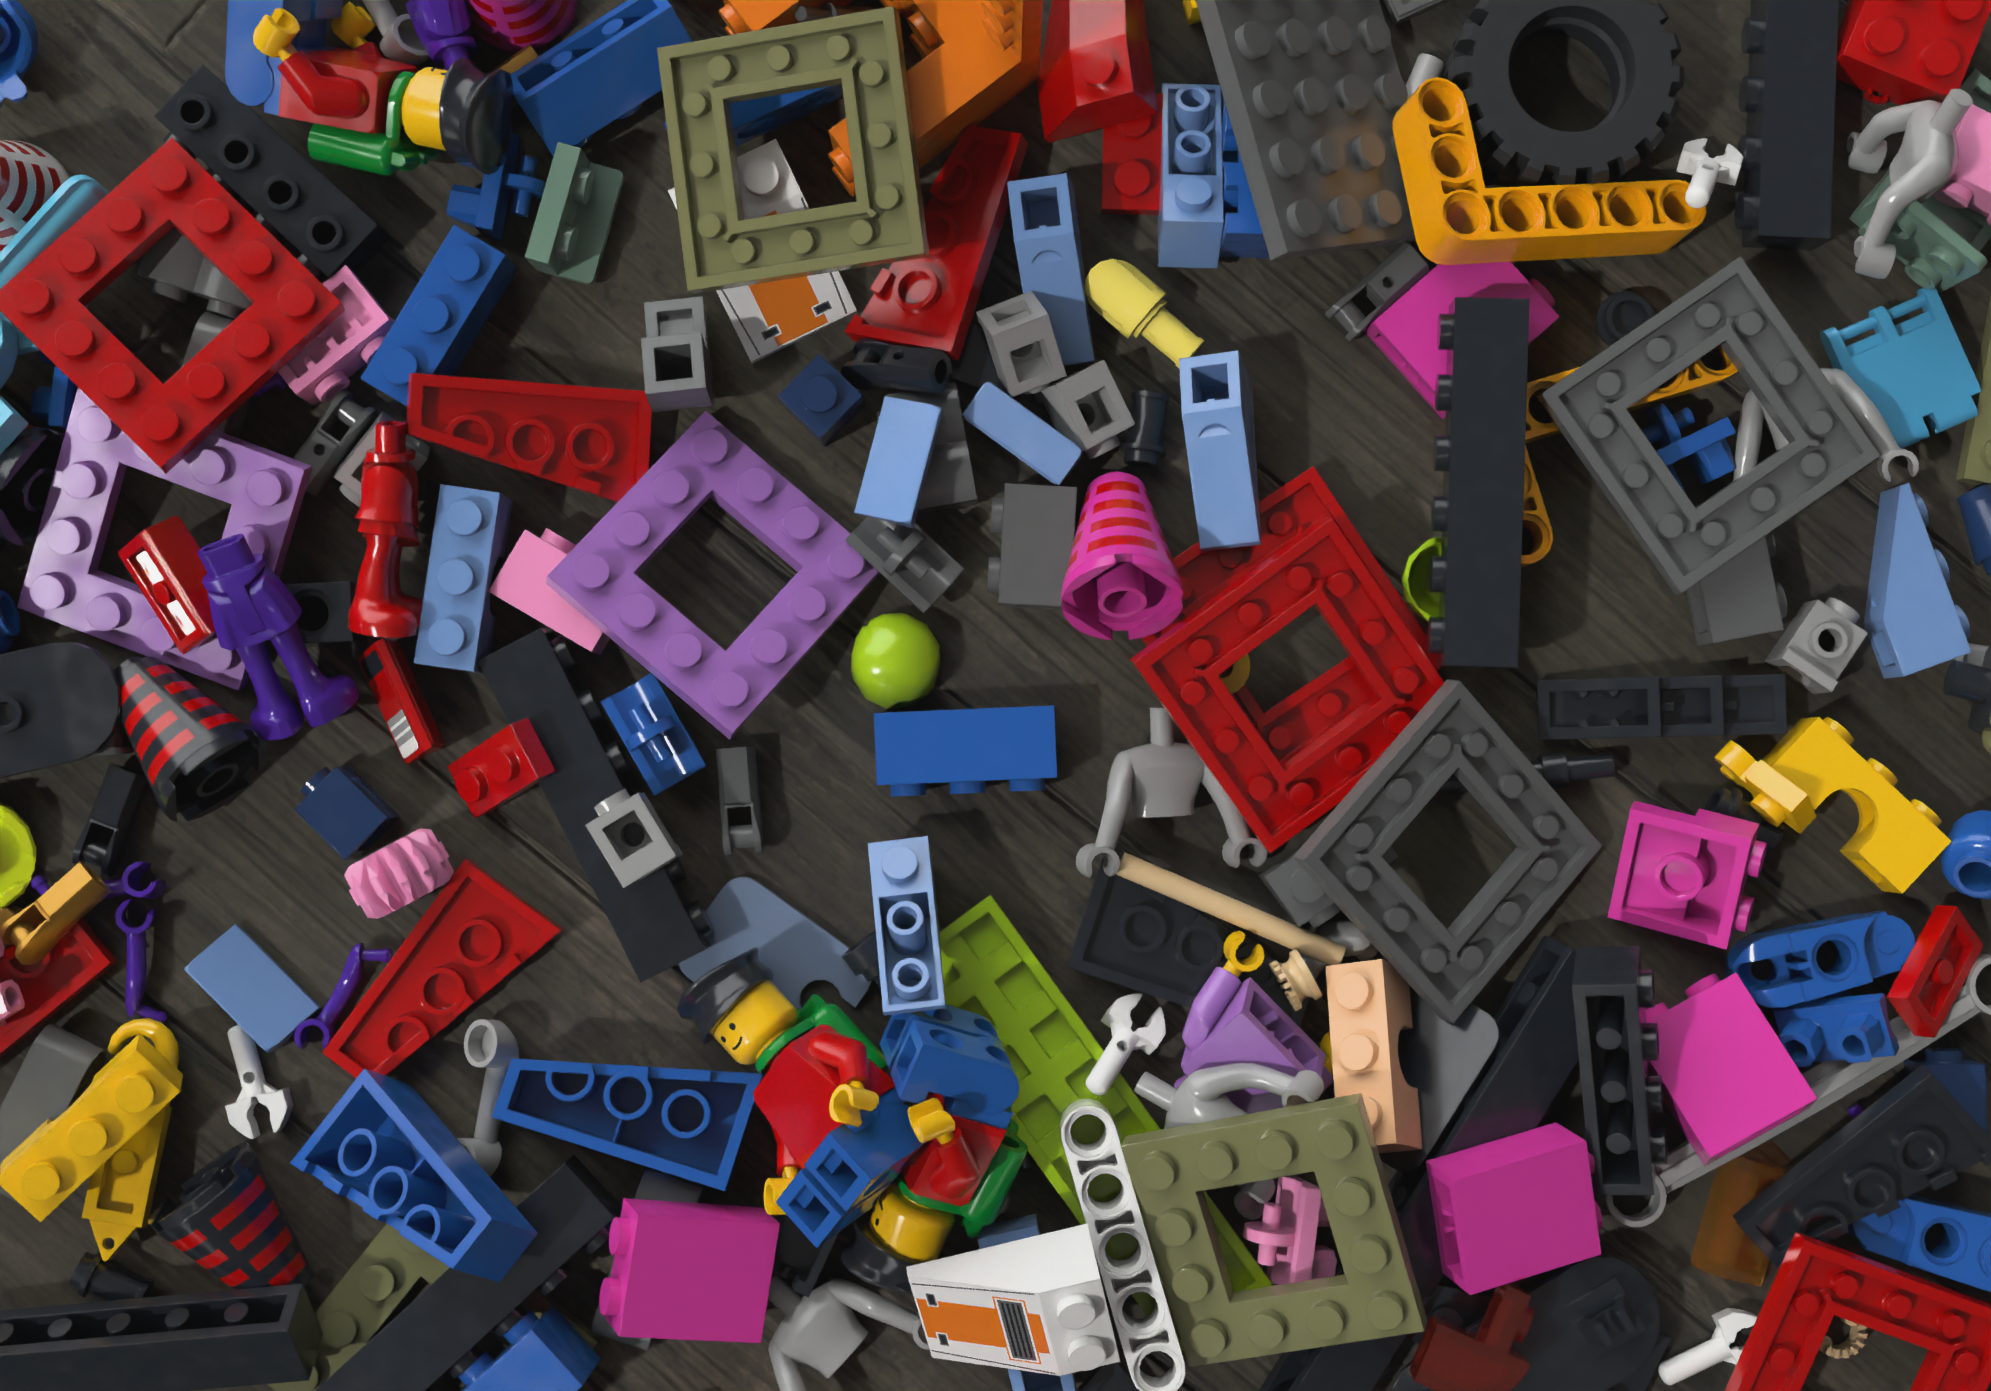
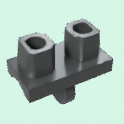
M867 517L845 539L850 546L924 614L965 571L958 562L915 523L913 528Z

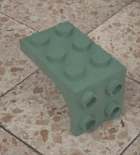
M1975 68L1965 76L1959 89L1964 90L1972 97L1973 105L1991 113V81ZM1889 170L1849 217L1853 223L1860 227V236H1864L1880 196L1891 185ZM1932 195L1924 203H1919L1916 200L1907 205L1895 220L1885 242L1895 245V257L1906 265L1905 272L1915 283L1930 290L1936 288L1941 293L1978 274L1987 264L1986 257L1980 251L1991 237V226L1987 223V217L1967 207L1954 208L1948 206Z

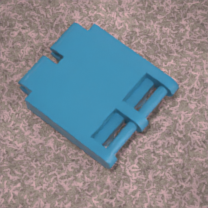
M1923 287L1918 289L1917 297L1889 309L1879 306L1869 311V318L1839 331L1835 327H1831L1820 333L1821 342L1833 369L1837 368L1845 371L1866 393L1883 416L1899 447L1905 448L1929 437V431L1923 416L1926 417L1934 434L1978 416L1972 395L1982 390L1936 288L1930 290ZM1922 307L1924 313L1894 326L1892 320ZM1874 329V335L1845 347L1843 341Z

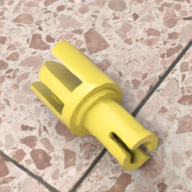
M1109 259L1099 262L1088 273L1085 279V294L1089 304L1127 339L1132 335L1135 338L1142 335L1171 359L1178 368L1180 358L1192 357L1203 344L1204 340L1201 337H1197L1180 320L1164 308L1167 304V301L1164 300L1167 293L1132 264L1124 260Z

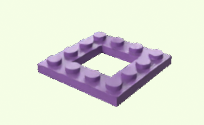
M78 388L17 608L142 655L156 657L166 664L239 691L248 685L250 676L236 649L227 650L220 647L216 634L183 655L139 586L98 570L126 468L128 465L232 504L222 539L243 534L252 553L262 554L268 567L280 578L313 466L214 430L165 474Z
M705 411L547 575L546 584L730 740L880 573L845 541L851 534ZM709 498L715 501L798 572L726 651L637 576Z

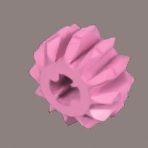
M420 828L350 865L344 876L351 887L349 892L356 905L362 907L367 918L379 919L444 885L450 880L454 870L447 859L450 856L442 842L437 841L431 829Z

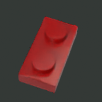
M1156 93L1157 114L1103 128L1101 214H1159L1163 93Z
M528 717L508 725L447 766L455 780V786L460 797L466 802L474 819L492 812L555 772Z
M1935 906L1886 997L1914 1036L1936 1037L1984 946L1957 906Z

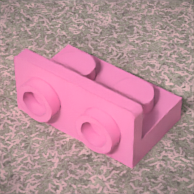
M346 265L323 283L342 303L345 311L278 371L293 392L311 405H315L319 401L323 403L331 401L341 390L347 388L350 384L348 378L366 363L369 365L395 322L356 274Z

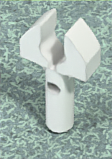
M1707 138L1692 140L1684 144L1676 172L1692 176L1685 194L1686 203L1690 207L1699 209L1706 206L1716 182L1735 186L1744 157L1731 144H1727L1724 155L1715 156V158H1709V154L1705 152Z
M1141 993L1118 998L1101 1019V1022L1111 1028L1113 1038L1086 1079L1087 1088L1096 1095L1107 1093L1133 1050L1141 1049L1150 1055L1159 1046L1166 1034L1165 1019L1161 1007L1149 1017L1143 1028H1138L1135 1032L1131 1030L1132 1020L1130 1013L1141 999Z
M239 1025L233 1026L227 1034L242 1090L236 1102L225 1106L229 1123L237 1131L250 1139L259 1137L260 1131L257 1121L253 1116V1109L259 1102L270 1111L273 1133H277L286 1125L293 1108L289 1087L277 1090L265 1081L255 1041Z
M1726 1308L1711 1315L1716 1324L1712 1338L1659 1363L1658 1372L1662 1381L1667 1385H1673L1722 1361L1735 1364L1736 1366L1744 1346L1739 1347L1731 1343L1735 1341L1737 1332L1755 1324L1757 1316L1735 1308Z

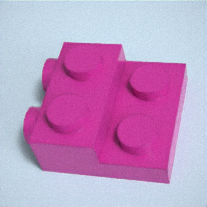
M1635 801L1629 812L1607 917L1727 949L1735 930L1746 932L1750 922L1755 898L1743 895L1748 876L1759 877L1767 850L1766 842L1756 840L1759 823L1700 808L1696 815L1693 816Z

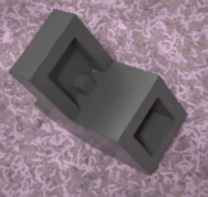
M703 296L645 302L647 337L641 338L645 395L653 412L714 406V369L710 359L707 312Z

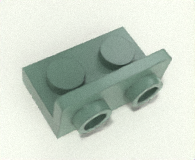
M561 142L557 143L525 254V258L537 271L585 285H593L595 283L623 186V173L620 170L590 162L579 147Z

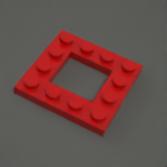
M173 138L168 140L0 289V312L165 474L345 311L342 303ZM175 227L252 304L163 384L85 306Z
M1314 466L1259 501L1261 545L1202 552L1200 542H1197L1173 558L1183 586L1182 610L1169 626L1157 633L1141 638L1147 647L1327 515L1336 522L1434 668L1438 670L1442 667L1437 666L1438 653H1428L1427 635ZM1350 656L1265 712L1262 711L1245 684L1237 692L1231 694L1281 765L1376 696ZM1231 666L1218 676L1220 678L1226 677L1231 671Z
M1327 515L1130 659L1259 842L1269 853H1272L1340 803L1445 683L1336 522ZM1314 605L1376 696L1281 765L1218 675Z
M1795 1232L1725 1391H1800L1834 1315L1928 1349L1910 1391H1986L1991 1381V1304Z

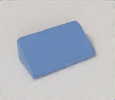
M986 382L982 385L963 413L965 420L1054 485H1060L1072 473L1082 455V449L991 382Z
M884 397L854 513L913 528L943 416L942 407L893 397Z
M238 923L202 951L184 969L268 1053L280 1049L295 1033L298 1025L309 1019L321 1007Z

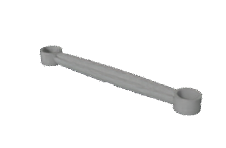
M1979 954L1935 1038L1914 1036L1900 1016L1890 1020L1891 1029L1897 1037L1900 1047L1896 1056L1875 1057L1870 1062L1849 1063L1846 1060L1813 1063L1811 1066L1800 1071L1818 1098L1810 1109L1705 1167L1689 1141L1686 1140L1668 1152L1667 1164H1656L1654 1195H1651L1649 1204L1641 1212L1633 1215L1622 1214L1614 1207L1612 1195H1599L1602 1206L1611 1216L1624 1225L1631 1227L1649 1225L1662 1214L1666 1205V1194L1739 1157L1843 1098L1908 1059L1979 1012L1991 1015V1005H1984L1980 1001L1975 987L1980 971L1991 964V954Z

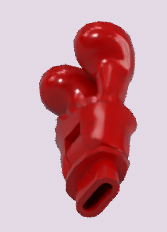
M382 421L376 424L375 448L367 450L362 469L361 506L354 518L361 520L358 532L363 533L362 536L366 538L367 548L359 572L355 596L348 613V629L365 636L385 638L411 637L416 635V626L420 625L423 600L404 594L401 590L399 579L400 558L403 547H421L416 529L420 528L418 516V475L416 468L409 462L415 460L416 451L406 448L407 423L402 421Z

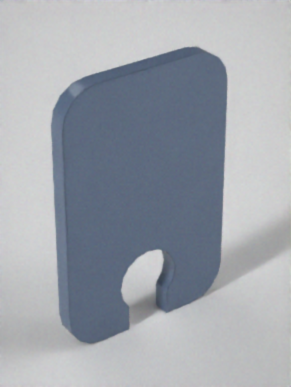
M738 877L730 880L706 910L714 932L706 935L711 947L678 963L681 971L687 978L695 982L724 962L757 947L759 949L758 961L768 967L773 973L772 983L796 1009L799 1008L800 1010L802 1009L800 1003L801 993L804 987L812 981L826 980L832 983L838 989L841 998L854 1007L858 1005L872 980L867 982L862 974L855 976L841 956L850 948L759 881L750 877Z

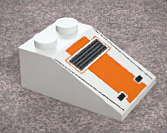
M776 139L737 157L744 219L809 209ZM675 188L668 190V193L677 209ZM839 271L716 290L751 363L858 313Z
M1088 1223L906 1267L907 1276L932 1358L1057 1376L1079 1371H1089L1100 1366L1120 1362Z

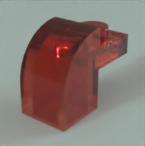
M1512 1283L1496 1287L1477 1334L1431 1315L1408 1370L1413 1380L1435 1391H1510L1522 1380L1531 1365L1522 1354L1510 1349L1513 1340L1521 1343L1530 1328L1534 1315V1308L1528 1306L1531 1295L1523 1288Z

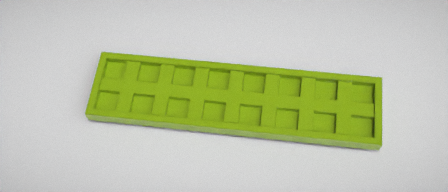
M990 894L940 931L945 1004L982 1015L989 1019L994 1026L1019 1082L1018 1097L1010 1106L1013 1112L1011 1119L1019 1126L1017 1137L1025 1142L1032 1158L1079 1223L1083 1225L1086 1224L1060 1132V1120L1064 1110L1069 1104L1079 1099L1099 1101L1108 1108L1121 1145L1126 1136L1161 1129L1120 1072L1104 1095H1096L1087 1088L1086 1079L1104 1050ZM1087 1114L1078 1117L1072 1123L1070 1133L1077 1142L1092 1144L1103 1135L1105 1126L1099 1117ZM1108 1173L1099 1174L1091 1180L1087 1191L1094 1200L1109 1202L1117 1197L1122 1185L1115 1175ZM1204 1190L1234 1292L1272 1286L1271 1280ZM1125 1232L1117 1233L1107 1241L1105 1252L1113 1259L1126 1260L1135 1254L1139 1243L1131 1234ZM1151 1246V1250H1152V1253H1153V1257H1154V1260H1155V1264H1156V1267H1157V1270H1158V1274H1159L1160 1281H1161V1284H1162V1287H1163V1291H1164V1294H1165V1298H1166V1301H1167V1305H1168V1308H1169V1311H1170V1315H1171L1172 1322H1173V1325H1174V1328H1175V1332H1176V1335H1177V1339H1178V1342H1179V1346H1180V1349H1181V1352H1182L1184 1349H1183V1346H1182V1343H1181V1339H1180V1336H1179V1333H1178V1330H1177V1327H1176V1323H1175V1320H1174V1317H1173V1314H1172V1310H1171V1307H1170V1304H1169V1301H1168V1297H1167V1294H1166V1291H1165V1288H1164V1284H1163V1281H1162V1278H1161V1275H1160V1272H1159V1268H1158V1265H1157V1262H1156V1259H1155V1255H1154V1252H1153V1249H1152V1246ZM1145 1292L1131 1294L1148 1316L1154 1309L1155 1298Z

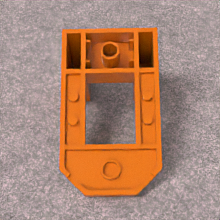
M723 0L725 6L718 12L727 24L725 27L727 34L733 35L801 23L802 21H798L795 17V11L798 6L820 8L824 3L846 6L853 0ZM879 0L883 8L894 6L899 11V15L901 14L914 32L909 36V39L923 58L906 71L919 169L961 138L968 125L977 126L1034 83L1039 77L1043 0ZM845 117L828 130L833 151L828 156L834 164L832 171L846 191L854 197L856 192Z

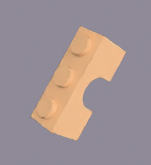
M1384 959L1325 966L1335 1098L1362 1093L1379 1153L1421 1150L1422 1136L1418 1088L1409 1086L1405 1081L1398 1057L1400 1030L1413 1028L1409 984Z

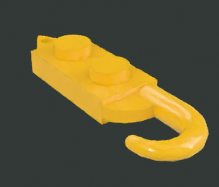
M150 1018L133 1019L121 1025L111 1037L108 1052L112 1055L119 1052L123 1043L128 1038L140 1033L150 1038L155 1048L171 1064L178 1068L179 1045L173 1032L162 1022ZM170 1102L90 1176L81 1218L89 1219L103 1261L112 1259L138 1228L148 1226L172 1110ZM108 1238L114 1240L113 1248L107 1246L106 1241Z

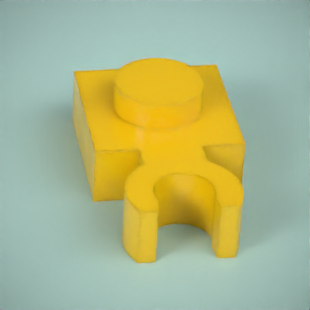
M1732 740L1714 757L1717 762L1723 765L1720 771L1727 778L1751 792L1754 798L1750 802L1751 806L1770 824L1778 827L1782 822H1785L1801 834L1816 818L1807 793L1764 761L1760 760L1757 762L1746 750Z

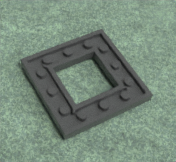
M1741 256L1537 396L1540 403L1675 595L1689 589L1881 456ZM1720 345L1788 441V444L1695 508L1629 414L1627 408Z
M1447 679L1295 853L1293 858L1442 1020L1454 1023L1599 851L1602 845L1462 682ZM1454 774L1517 847L1448 929H1446L1382 858V855L1450 776Z

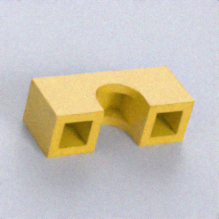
M1820 717L1801 718L1762 761L1807 793L1814 810L1831 793L1837 790L1847 793L1857 805L1859 824L1855 834L1839 851L1882 891L1903 894L1950 844L1951 840L1938 829L1942 823L1941 819L1921 801L1913 799L1911 802L1908 801L1894 787L1898 780L1887 767L1873 758H1869L1866 761L1850 746L1854 742V738L1838 722L1829 717H1826L1824 720Z
M139 1033L94 1075L89 1087L67 1110L54 1121L48 1118L2 1161L0 1165V1186L39 1222H42L181 1092L183 1074Z

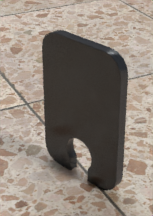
M1410 985L1413 1028L1400 1030L1398 1057L1405 1081L1409 1086L1418 1088L1422 1149L1379 1153L1381 1161L1403 1173H1414L1422 1169L1426 1165V1161L1430 1160L1502 1042V1030L1499 1023L1477 1006L1470 1003L1458 1019L1451 1023L1440 1019ZM1334 1089L1328 1099L1335 1098Z

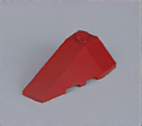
M1052 0L1037 82L1044 140L1048 143L1158 113L1143 0Z

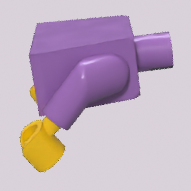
M1242 931L1231 933L1226 938L1223 949L1228 961L1223 968L1215 967L1192 1003L1182 1032V1038L1186 1047L1181 1067L1186 1075L1176 1080L1174 1087L1177 1089L1184 1079L1199 1069L1234 1063H1257L1292 1076H1296L1302 1070L1314 1071L1323 1080L1324 1092L1334 1082L1332 1076L1330 1031L1322 1038L1319 1048L1251 977L1241 983L1238 977L1242 971L1250 972L1262 965L1264 950L1260 944H1257L1248 958L1243 960L1236 959V950L1243 943L1246 934ZM1248 1088L1225 1093L1235 1106L1248 1114L1283 1107L1281 1103L1282 1096L1265 1090Z

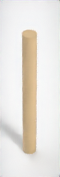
M1124 852L1120 860V867L1116 873L1118 876L1287 948L1296 949L1299 953L1327 965H1338L1343 959L1346 950L1344 945Z

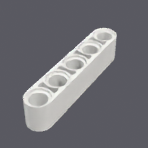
M1079 1099L1069 1104L1062 1114L1060 1120L1061 1138L1086 1224L1088 1223L1094 1252L1131 1379L1139 1391H1177L1183 1384L1186 1374L1185 1363L1113 1118L1108 1108L1099 1101ZM1091 1114L1097 1116L1104 1123L1103 1135L1092 1144L1079 1143L1070 1133L1072 1123L1082 1115ZM1105 1173L1115 1175L1122 1185L1120 1193L1115 1199L1109 1202H1099L1089 1195L1087 1189L1094 1177ZM1125 1232L1133 1235L1138 1240L1137 1251L1126 1260L1113 1259L1105 1252L1107 1241L1117 1233ZM1135 1292H1145L1155 1298L1156 1303L1153 1311L1144 1318L1135 1319L1129 1317L1122 1310L1126 1298ZM1161 1351L1172 1357L1171 1368L1165 1374L1157 1377L1148 1376L1143 1373L1139 1368L1141 1360L1151 1352Z

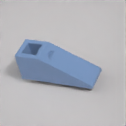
M1162 83L1163 109L1160 209L1158 214V267L1217 268L1224 223L1220 85Z
M1067 173L1009 181L1007 185L1013 236L1023 294L1032 291L1048 313L1064 366L1095 362L1088 299L1085 294V273L1074 185Z
M1238 350L1180 358L1182 420L1200 549L1203 552L1261 545L1252 378Z
M1909 483L1888 489L1880 494L1865 608L1864 626L1884 679L1904 677L1971 653L1967 641L1971 634L1968 619L1964 611L1953 603L1946 584L1950 580L1947 562L1939 550L1933 549L1926 530L1929 524L1927 508L1922 498L1912 492Z
M928 836L868 843L883 1014L885 1016L945 1009L939 919Z

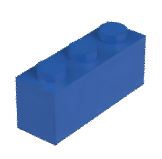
M627 0L510 74L514 85L513 95L554 156L558 142L580 148L591 139L593 133L615 119H623L634 114L645 100L662 90L657 48L693 41L668 0Z
M453 225L360 379L407 407L410 373L453 376L518 268L505 254L458 226Z
M1054 705L874 713L877 785H890V797L926 795V783L942 782L950 783V794L986 793L985 781L1009 780L1010 792L1045 790V778H1057Z

